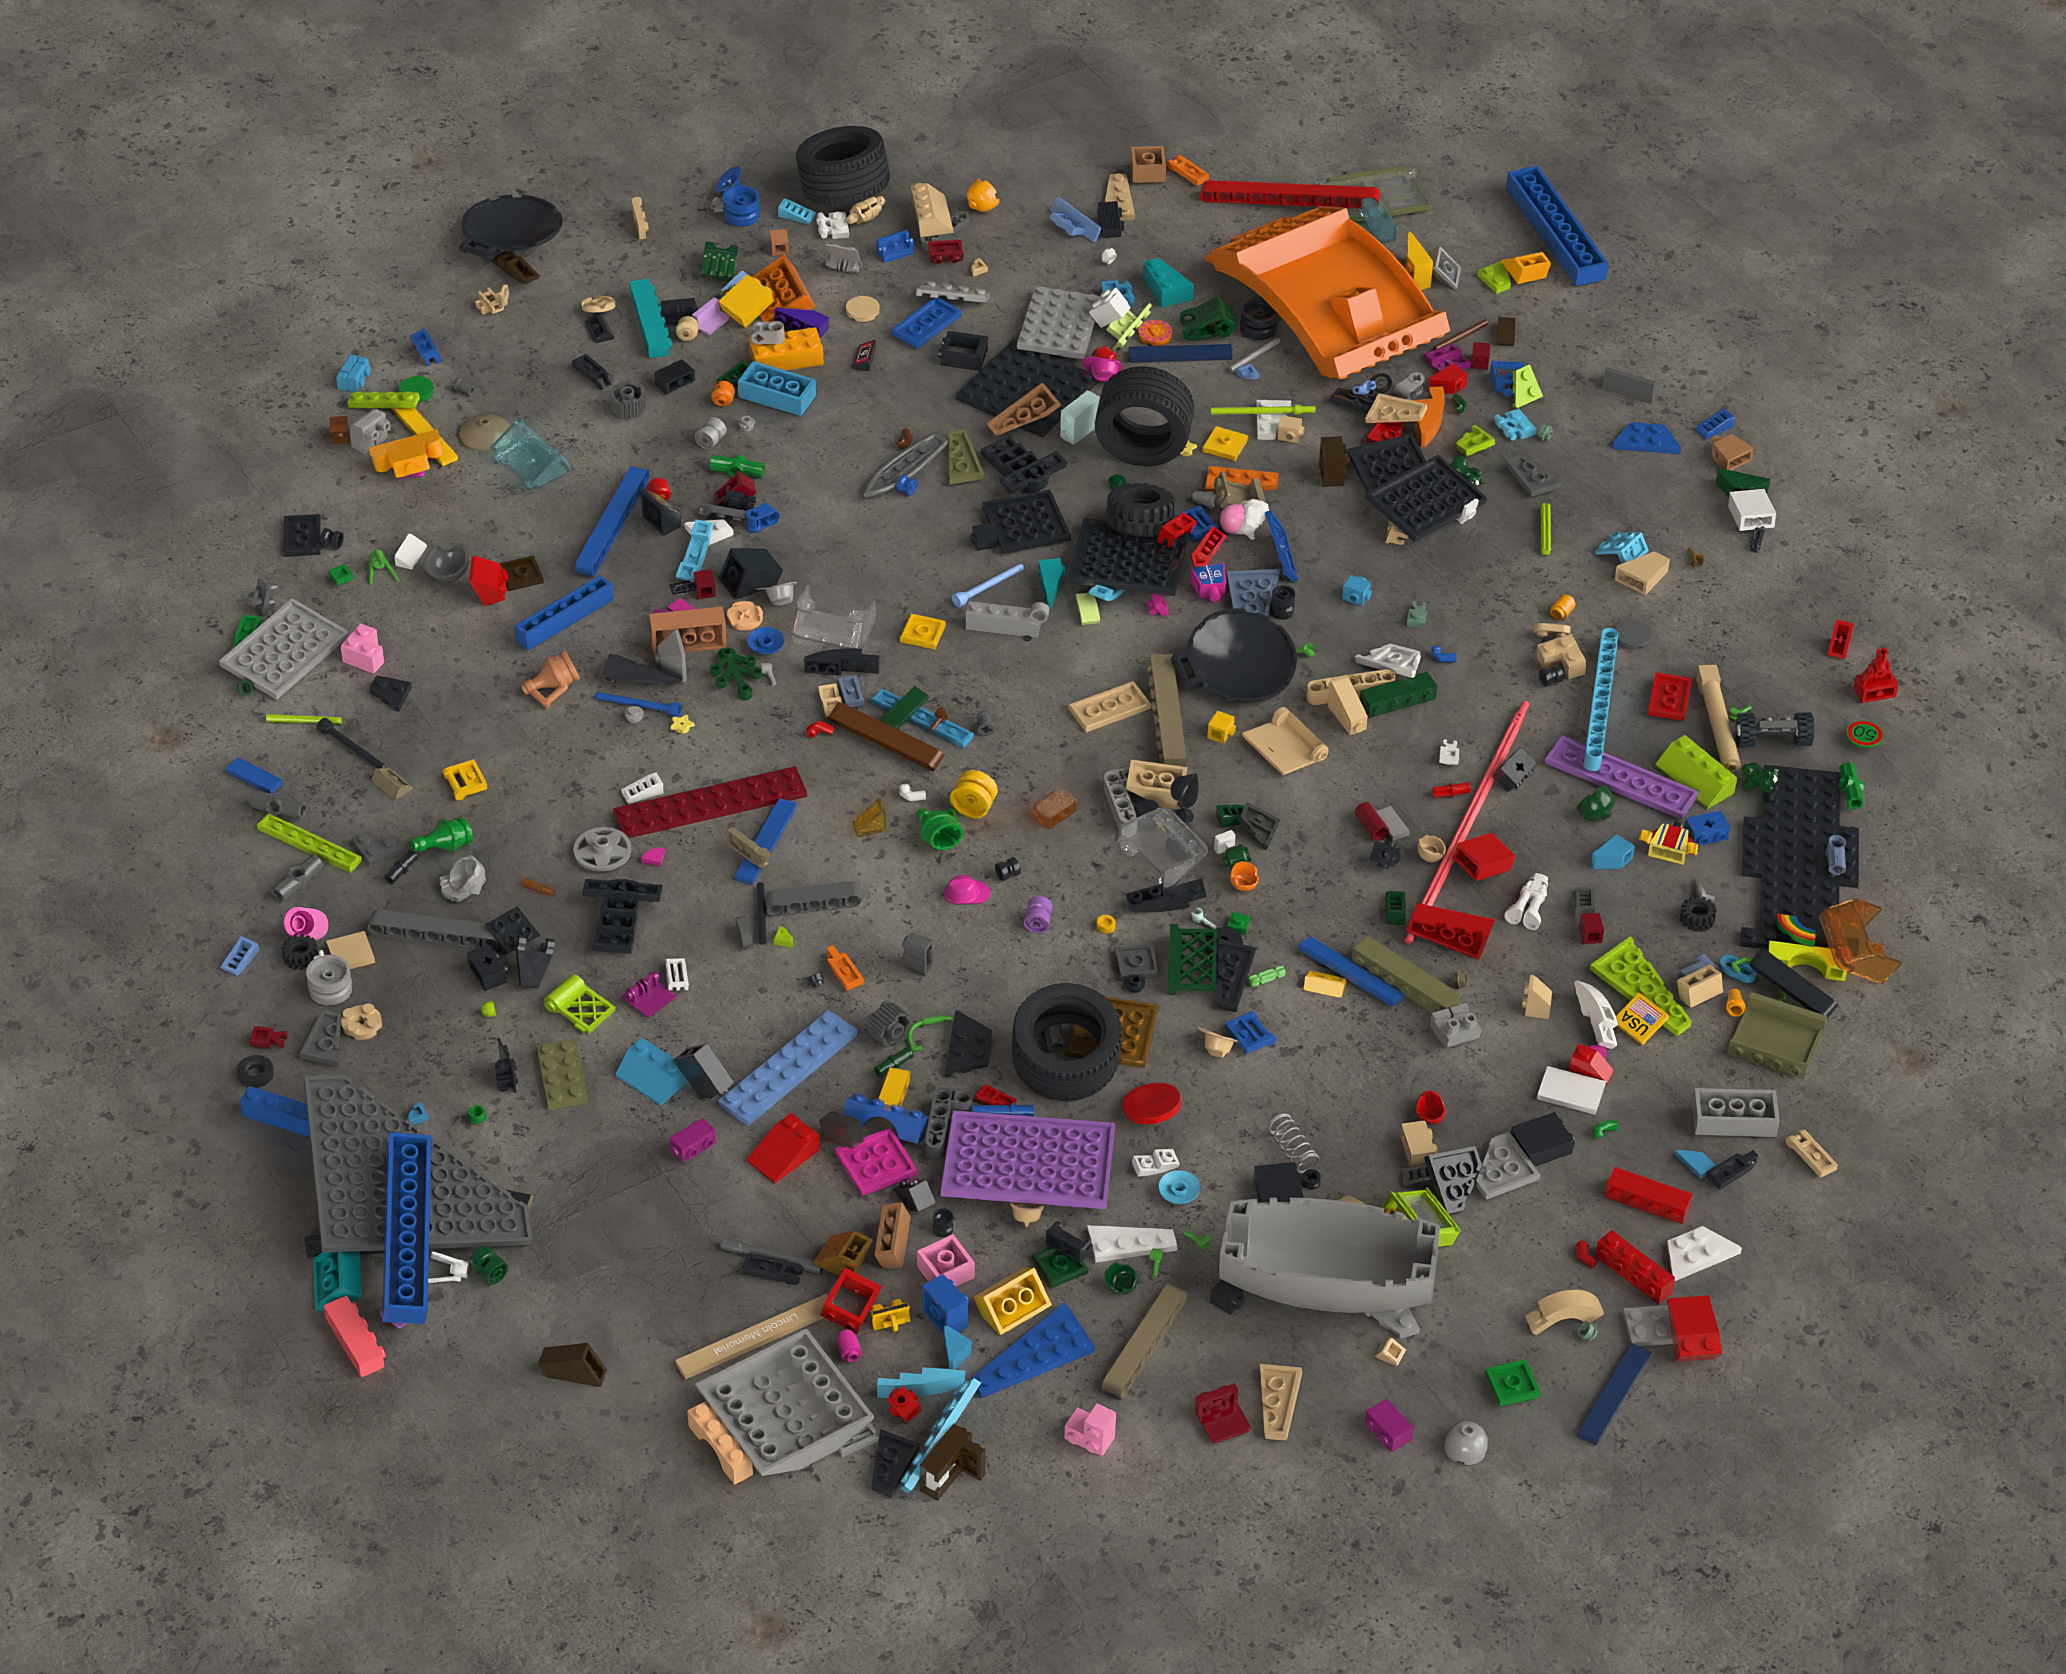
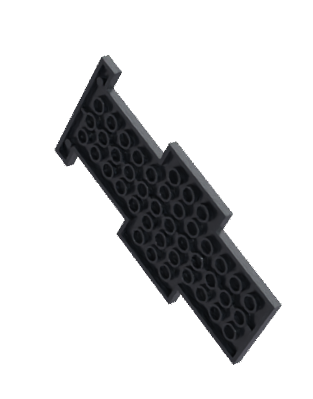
M1764 765L1766 770L1778 769V778L1780 780L1772 785L1773 790L1771 792L1763 791L1762 818L1744 816L1742 876L1761 878L1760 929L1741 927L1740 947L1768 949L1770 941L1800 944L1793 941L1792 937L1787 933L1783 934L1778 928L1776 922L1777 914L1797 916L1798 921L1803 926L1816 930L1815 947L1849 951L1848 958L1858 959L1859 939L1839 937V886L1858 888L1859 828L1840 826V772ZM1833 835L1842 836L1846 841L1844 848L1846 871L1840 875H1832L1831 872H1828V860L1825 852L1829 838Z

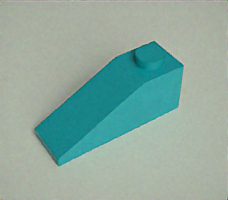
M1060 558L1039 560L1038 574L1045 604L1049 606L1050 610L1063 584V576H1066L1065 565L1061 564Z

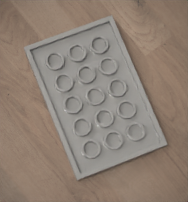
M1035 286L1017 342V349L1084 359L1096 322L1089 311L1093 308L1092 304L1100 299L1101 296Z
M292 598L219 660V666L242 680L249 681L252 686L277 700L349 637V631Z

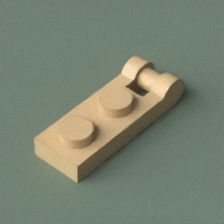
M634 197L632 198L634 221L639 239H645L648 223L645 212L640 207L642 199Z
M1802 1129L1796 1135H1790L1785 1138L1787 1146L1793 1148L1820 1178L1837 1170L1838 1164L1806 1130Z

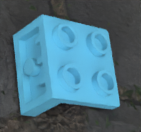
M1629 531L1627 533L1614 532L1610 534V537L1599 545L1595 553L1617 554L1620 563L1623 564L1644 556L1649 550L1642 532Z

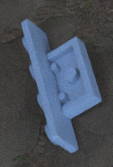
M1055 197L1050 209L1052 212L1050 219L1055 222V225L1065 229L1066 233L1071 236L1084 235L1092 242H1096L1101 227L1062 198Z

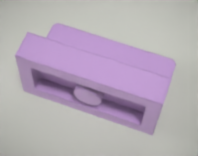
M715 297L692 314V317L699 324L698 331L706 335L712 334L730 319V315L720 311L719 299Z

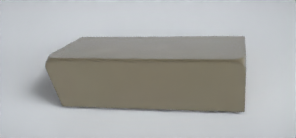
M390 768L375 769L371 779L375 785L394 800L413 789L409 783Z

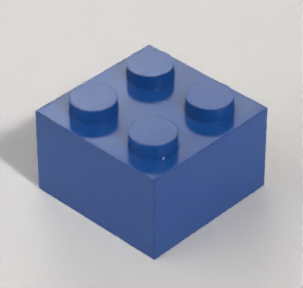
M941 1274L922 1285V1312L943 1334L944 1326H949L957 1332L968 1327L969 1300L964 1293H961L956 1288L955 1283L951 1279Z

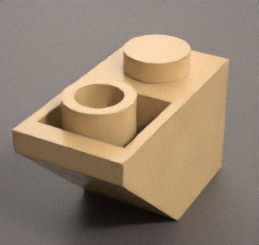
M1530 975L1529 983L1525 982L1524 994L1527 996H1523L1522 1008H1526L1525 1016L1549 1019L1552 991L1537 977Z

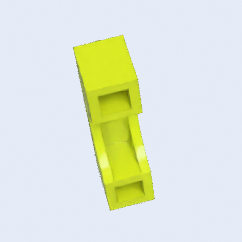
M1775 941L1769 942L1768 952L1790 968L1796 965H1810L1821 971L1825 979L1845 981L1849 951Z

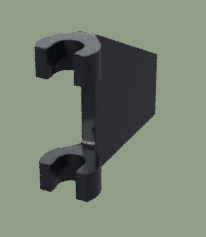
M518 934L517 939L512 940L513 948L516 950L519 986L538 988L553 955L554 939L546 938V943H541L542 952L525 950L526 935Z

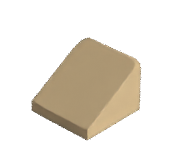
M1389 1337L1381 1343L1374 1356L1377 1359L1397 1366L1406 1349Z

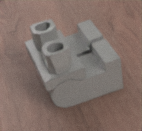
M374 408L350 425L351 447L365 454L369 451V447H373L375 444L378 445L388 438L387 431L391 427L390 422L385 419L383 411Z
M1467 1003L1451 1007L1450 1011L1447 1008L1432 1013L1430 1027L1444 1048L1480 1038L1482 1030L1477 1023L1475 1015L1469 1013L1470 1008Z

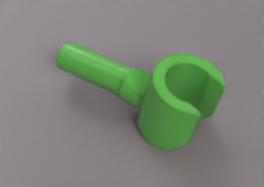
M1306 643L1302 648L1296 649V653H1305L1308 657H1313L1315 655L1313 652L1315 648L1312 644Z
M1749 705L1740 710L1732 707L1730 710L1732 713L1729 718L1736 720L1738 713H1745L1751 710L1752 707Z
M1185 1230L1184 1235L1193 1239L1199 1249L1203 1250L1211 1246L1208 1242L1211 1240L1208 1234L1199 1237Z
M1155 1248L1152 1249L1149 1260L1155 1261L1152 1277L1157 1278L1159 1265L1163 1260V1253Z

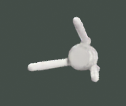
M436 1252L431 1253V1259L450 1264V1274H454V1276L429 1278L428 1283L461 1282V1277H468L470 1268L468 1261L455 1259Z

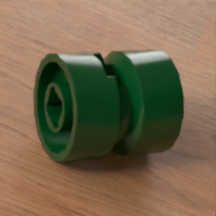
M488 1246L478 1248L469 1260V1266L490 1285L499 1283L508 1272V1264Z

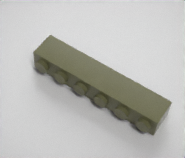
M1366 936L1353 948L1352 962L1405 994L1404 996H1407L1428 1011L1434 1013L1447 1008L1450 1011L1451 1007L1460 1005L1461 994L1370 936Z

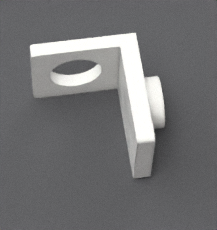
M1474 499L1465 505L1461 517L1456 520L1462 524L1471 519L1476 514L1478 500Z

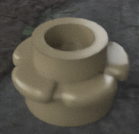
M1460 969L1453 976L1454 985H1458L1459 989L1468 985V973Z

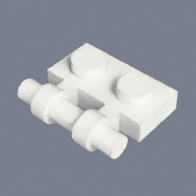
M822 212L817 214L818 232L822 238H826L828 235H832L833 239L849 238L845 212L829 213V217H825Z

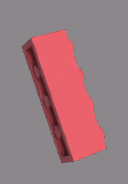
M344 1296L323 1305L328 1324L360 1377L362 1378L384 1368L383 1358H386L382 1346H377L374 1333L368 1331L365 1318L358 1315L359 1311L355 1302L351 1303L349 1298Z

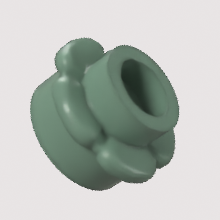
M1544 424L1538 432V437L1541 438V441L1551 438L1553 434L1551 426Z
M1585 1321L1579 1326L1578 1335L1582 1340L1589 1342L1597 1336L1596 1324Z

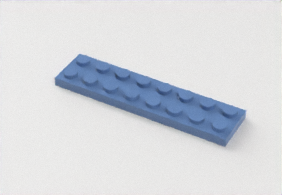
M827 1010L718 1100L719 1107L749 1126L858 1035V1029L830 1010Z

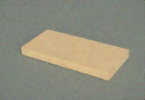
M1134 681L1068 705V710L1085 732L1151 709V703Z

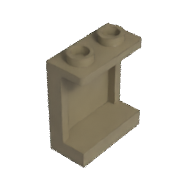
M1220 472L1219 476L1214 480V487L1221 508L1232 504H1241L1243 501L1251 499L1261 500L1266 503L1259 479L1253 478L1248 486L1227 481L1225 472Z

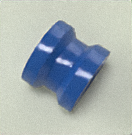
M902 475L897 483V491L906 492L907 495L912 496L917 489L918 480Z

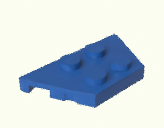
M1630 422L1613 442V449L1680 454L1681 452L1680 445L1668 428L1660 424Z

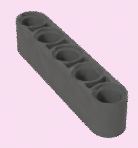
M854 881L773 890L766 893L764 897L767 913L770 916L851 908L860 905L862 901L859 885Z

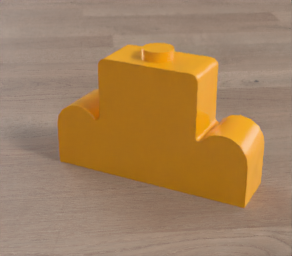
M437 429L369 447L375 471L385 472L393 468L396 478L430 469L427 458H437L444 452Z

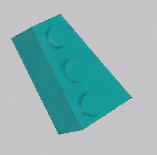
M1160 258L1143 261V279L1161 307L1193 300V283Z

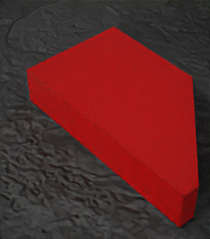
M984 1084L974 1096V1101L981 1105H1011V1103H1016L1017 1101L1016 1098L987 1084Z

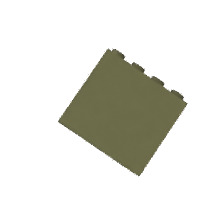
M1751 992L1747 1007L1734 1037L1730 1039L1727 1054L1804 1079L1825 1030L1827 1016Z

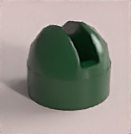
M246 680L239 682L237 685V691L241 695H249L253 690L252 684ZM243 683L245 685L246 693L243 692Z

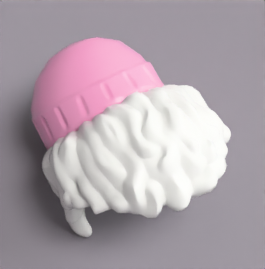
M1251 499L1243 501L1241 504L1226 506L1220 515L1222 529L1230 534L1247 535L1251 540H1254L1256 538L1254 536L1256 528L1262 525L1266 519L1265 512L1269 511L1268 504L1261 500Z

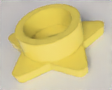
M1188 440L1186 447L1180 455H1192V450L1197 448V445L1190 443Z
M685 715L681 718L673 717L674 723L670 729L678 733H686L690 727L695 725L689 721L688 715Z

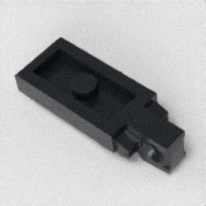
M1754 1150L1744 1156L1737 1153L1707 1171L1706 1178L1721 1190L1750 1172L1758 1162L1757 1158L1759 1155Z

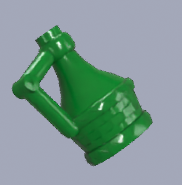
M924 808L917 810V820L922 824L920 827V838L923 842L937 850H947L956 846L961 841L963 830L954 808L932 812Z
M457 817L454 820L441 819L429 834L410 838V846L413 852H422L426 848L434 847L454 853L458 848L470 845L473 840V834L469 823L463 817Z

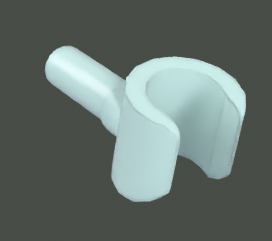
M1196 908V914L1191 912L1194 923L1202 922L1211 929L1216 928L1214 924L1203 917V910L1201 908Z

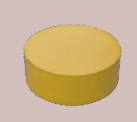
M1102 915L1097 918L1096 929L1100 933L1109 934L1115 930L1116 921L1112 916Z

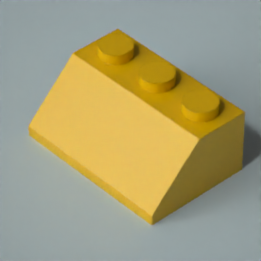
M1023 1267L973 1296L981 1316L999 1335L1051 1306V1302L1035 1268Z

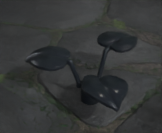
M1197 773L1180 776L1172 782L1170 788L1171 796L1174 800L1178 801L1177 805L1181 808L1175 810L1173 814H1159L1160 806L1153 800L1141 801L1134 807L1136 825L1142 831H1154L1159 825V818H1173L1177 824H1181L1174 832L1175 837H1170L1167 840L1166 847L1171 858L1187 865L1194 864L1196 842L1191 833L1181 830L1188 823H1191L1194 818L1192 810L1188 808L1192 807L1198 798L1199 779Z

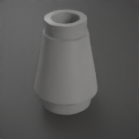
M1195 491L1193 493V502L1211 509L1218 507L1219 500L1215 491Z

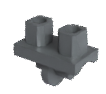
M263 578L257 580L254 592L247 595V601L251 603L252 607L260 611L261 616H265L268 609L274 608L275 601L270 595L276 594L278 587L274 582H266Z

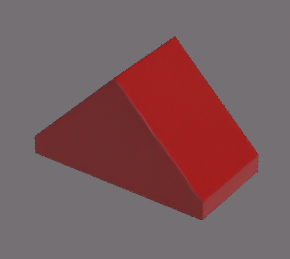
M1836 619L1827 655L1846 659L1854 623Z

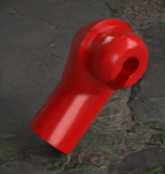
M817 721L807 727L806 734L810 738H814L820 732L832 735L835 727L825 722Z
M1578 1241L1575 1245L1577 1260L1593 1269L1597 1265L1598 1259L1589 1255L1588 1242Z

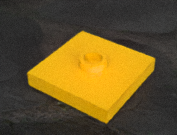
M1216 426L1204 444L1203 452L1236 461L1248 441V435Z

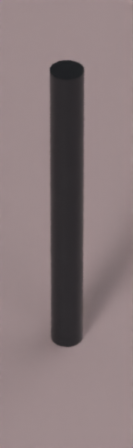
M762 882L757 883L759 943L766 944L765 889Z

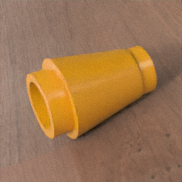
M1731 989L1728 995L1726 1010L1731 1016L1737 1017L1744 1013L1746 1005L1740 990Z

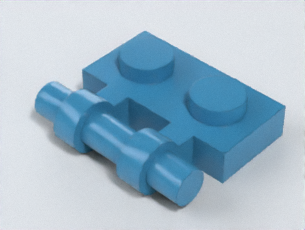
M1118 280L1101 281L1102 293L1107 289L1110 291L1117 288L1120 293H1124L1121 295L1128 302V305L1130 307L1134 306L1133 289L1128 281H1124L1123 284H1119Z

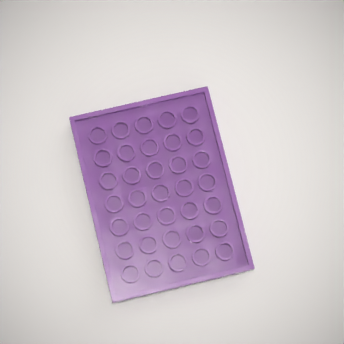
M953 1111L941 1196L1107 1209L1115 1123Z

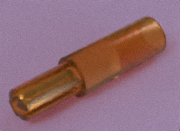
M524 877L522 880V885L551 896L555 895L554 889L527 877Z

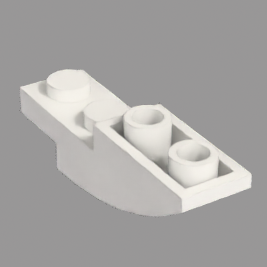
M1576 980L1574 984L1583 1016L1591 1018V1024L1598 1045L1613 1049L1617 1046L1613 1028L1618 1025V1022L1610 1004L1595 987Z

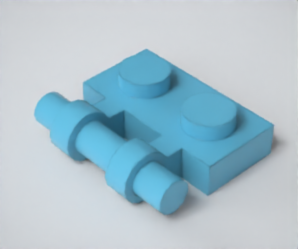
M1520 409L1504 413V417H1501L1499 414L1494 416L1496 425L1502 428L1504 435L1512 441L1517 438V435L1520 439L1536 435L1537 429Z

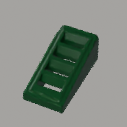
M744 360L740 361L719 377L717 382L728 381L734 388L737 387L738 380L750 365Z
M1245 805L1216 806V816L1221 827L1241 824L1238 819Z
M1387 891L1386 924L1405 925V892Z

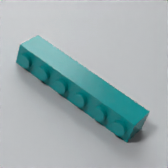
M650 279L629 281L630 296L649 358L669 356V348H672L671 338H667L669 337L668 328L665 327L664 316L661 317L662 309L661 306H658L659 300L656 295L655 286L651 285Z

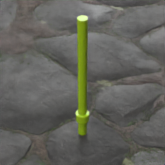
M1301 404L1280 407L1211 408V415L1280 413L1301 415L1302 413H1315V406H1301Z

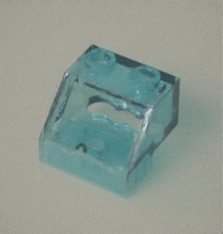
M1362 199L1361 214L1369 232L1382 244L1395 242L1398 227L1394 224L1391 214L1374 199Z

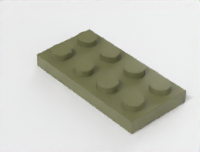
M572 1039L536 1045L548 1110L589 1104L577 1040Z

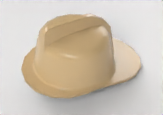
M1198 1027L1200 1031L1205 1033V1048L1212 1056L1224 1057L1225 1054L1230 1052L1234 1042H1238L1237 1040Z
M1011 1202L1013 1217L1019 1222H1024L1025 1227H1028L1029 1223L1039 1220L1044 1204Z

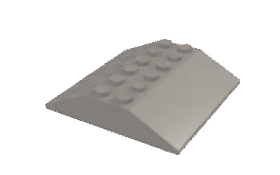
M807 1328L695 1384V1387L761 1476L800 1470L837 1451L839 1447L843 1446L874 1419L873 1414Z

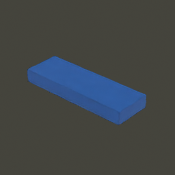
M239 757L226 768L228 774L266 793L273 794L283 784L281 778Z

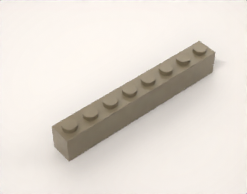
M1173 654L1150 655V662H1147V673H1151L1148 680L1149 686H1152L1150 688V698L1154 699L1152 701V712H1156L1153 715L1154 725H1157L1155 727V737L1159 738L1157 740V752H1161L1158 755L1159 764L1186 767L1187 758L1175 668L1170 660Z

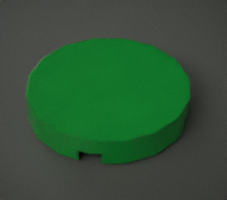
M412 376L400 383L399 392H419V403L433 396L434 386L433 382L426 377Z

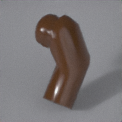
M904 428L901 431L903 437H900L901 440L897 439L896 441L901 449L907 448L913 442L908 428Z

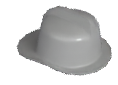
M785 583L774 587L757 588L756 590H766L770 601L774 605L782 606L793 601V586L797 583Z

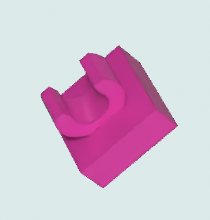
M1152 593L1153 600L1146 603L1151 608L1148 610L1149 613L1156 615L1159 612L1162 616L1169 614L1164 598L1160 594Z

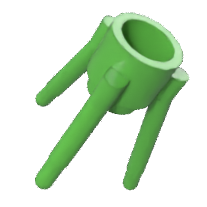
M380 550L371 552V561L368 563L369 583H373V568L380 569L384 565L388 568L394 579L399 582V578L390 566L388 559H385L383 552Z

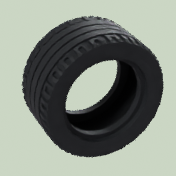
M842 126L821 131L804 140L796 151V161L803 193L808 200L819 205L843 206L867 200L880 193L890 180L883 137L872 128Z
M1130 367L1117 372L1106 381L1101 391L1094 427L1098 441L1113 457L1128 464L1147 467L1170 462L1183 452L1188 442L1194 414V400L1192 399L1191 392L1176 376L1155 367ZM1130 407H1144L1159 412L1168 422L1159 426H1145L1127 419L1121 411Z
M1058 983L1038 989L1021 1003L1014 1017L1012 1062L1017 1075L1020 1076V1079L1024 1081L1028 1088L1041 1096L1053 1100H1079L1096 1094L1111 1081V1078L1114 1077L1117 1071L1122 1037L1119 1015L1113 1004L1104 995L1084 985ZM1067 1023L1086 1029L1094 1036L1098 1046L1083 1058L1060 1060L1044 1053L1035 1042V1038L1040 1032L1052 1025Z

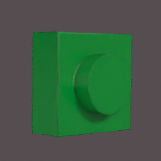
M345 564L328 570L329 576L337 586L354 580L352 572Z
M1231 912L1227 928L1246 935L1251 916Z

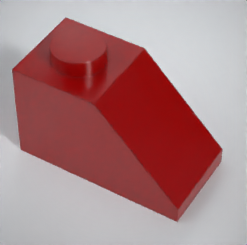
M1451 364L1429 377L1427 391L1429 392V387L1443 386L1444 394H1455L1466 387L1468 373Z
M1578 1043L1571 1056L1569 1072L1606 1081L1605 1086H1607L1614 1070L1597 1050Z

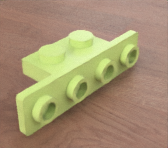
M1150 303L1138 317L1128 310L1122 318L1108 326L1106 330L1119 340L1112 349L1114 352L1118 347L1121 349L1127 342L1125 338L1130 339L1135 332L1133 328L1137 330L1143 323L1141 319L1145 320L1151 313L1149 311L1152 306Z

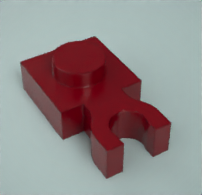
M254 1026L249 1043L250 1046L270 1048L271 1045H275L276 1047L284 1048V1040L280 1039L287 1040L288 1035L286 1031L274 1032V1028Z

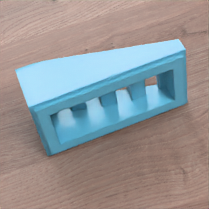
M785 198L778 208L780 218L810 225L816 215V212Z

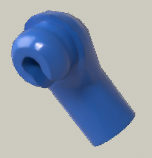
M1438 645L1431 647V656L1439 662H1456V653H1443Z

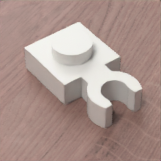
M1444 739L1443 745L1440 747L1439 763L1458 765L1459 748H1457V741H1454L1453 744H1448L1447 740Z

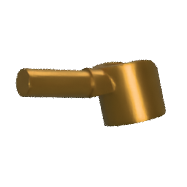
M1688 548L1687 551L1693 558L1692 565L1697 566L1698 562L1703 565L1704 556L1702 554H1695L1691 548Z

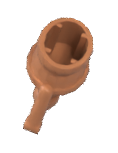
M562 650L560 654L546 656V660L538 675L532 680L525 681L521 687L525 695L531 694L547 709L554 700L568 689L572 682L579 681L580 677L565 650ZM556 688L547 698L537 691V689Z

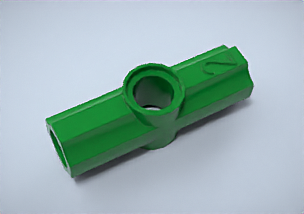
M712 455L710 470L726 472L731 477L739 471L745 476L763 478L765 463L747 461L741 455H735L732 458Z
M1842 763L1839 767L1841 775L1839 789L1845 792L1849 809H1861L1864 806L1862 796L1864 782L1858 780L1854 763Z

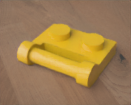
M474 759L447 767L442 772L445 779H448L456 800H462L467 795L488 789L487 783ZM456 774L460 775L465 785L464 787L460 788L455 778Z

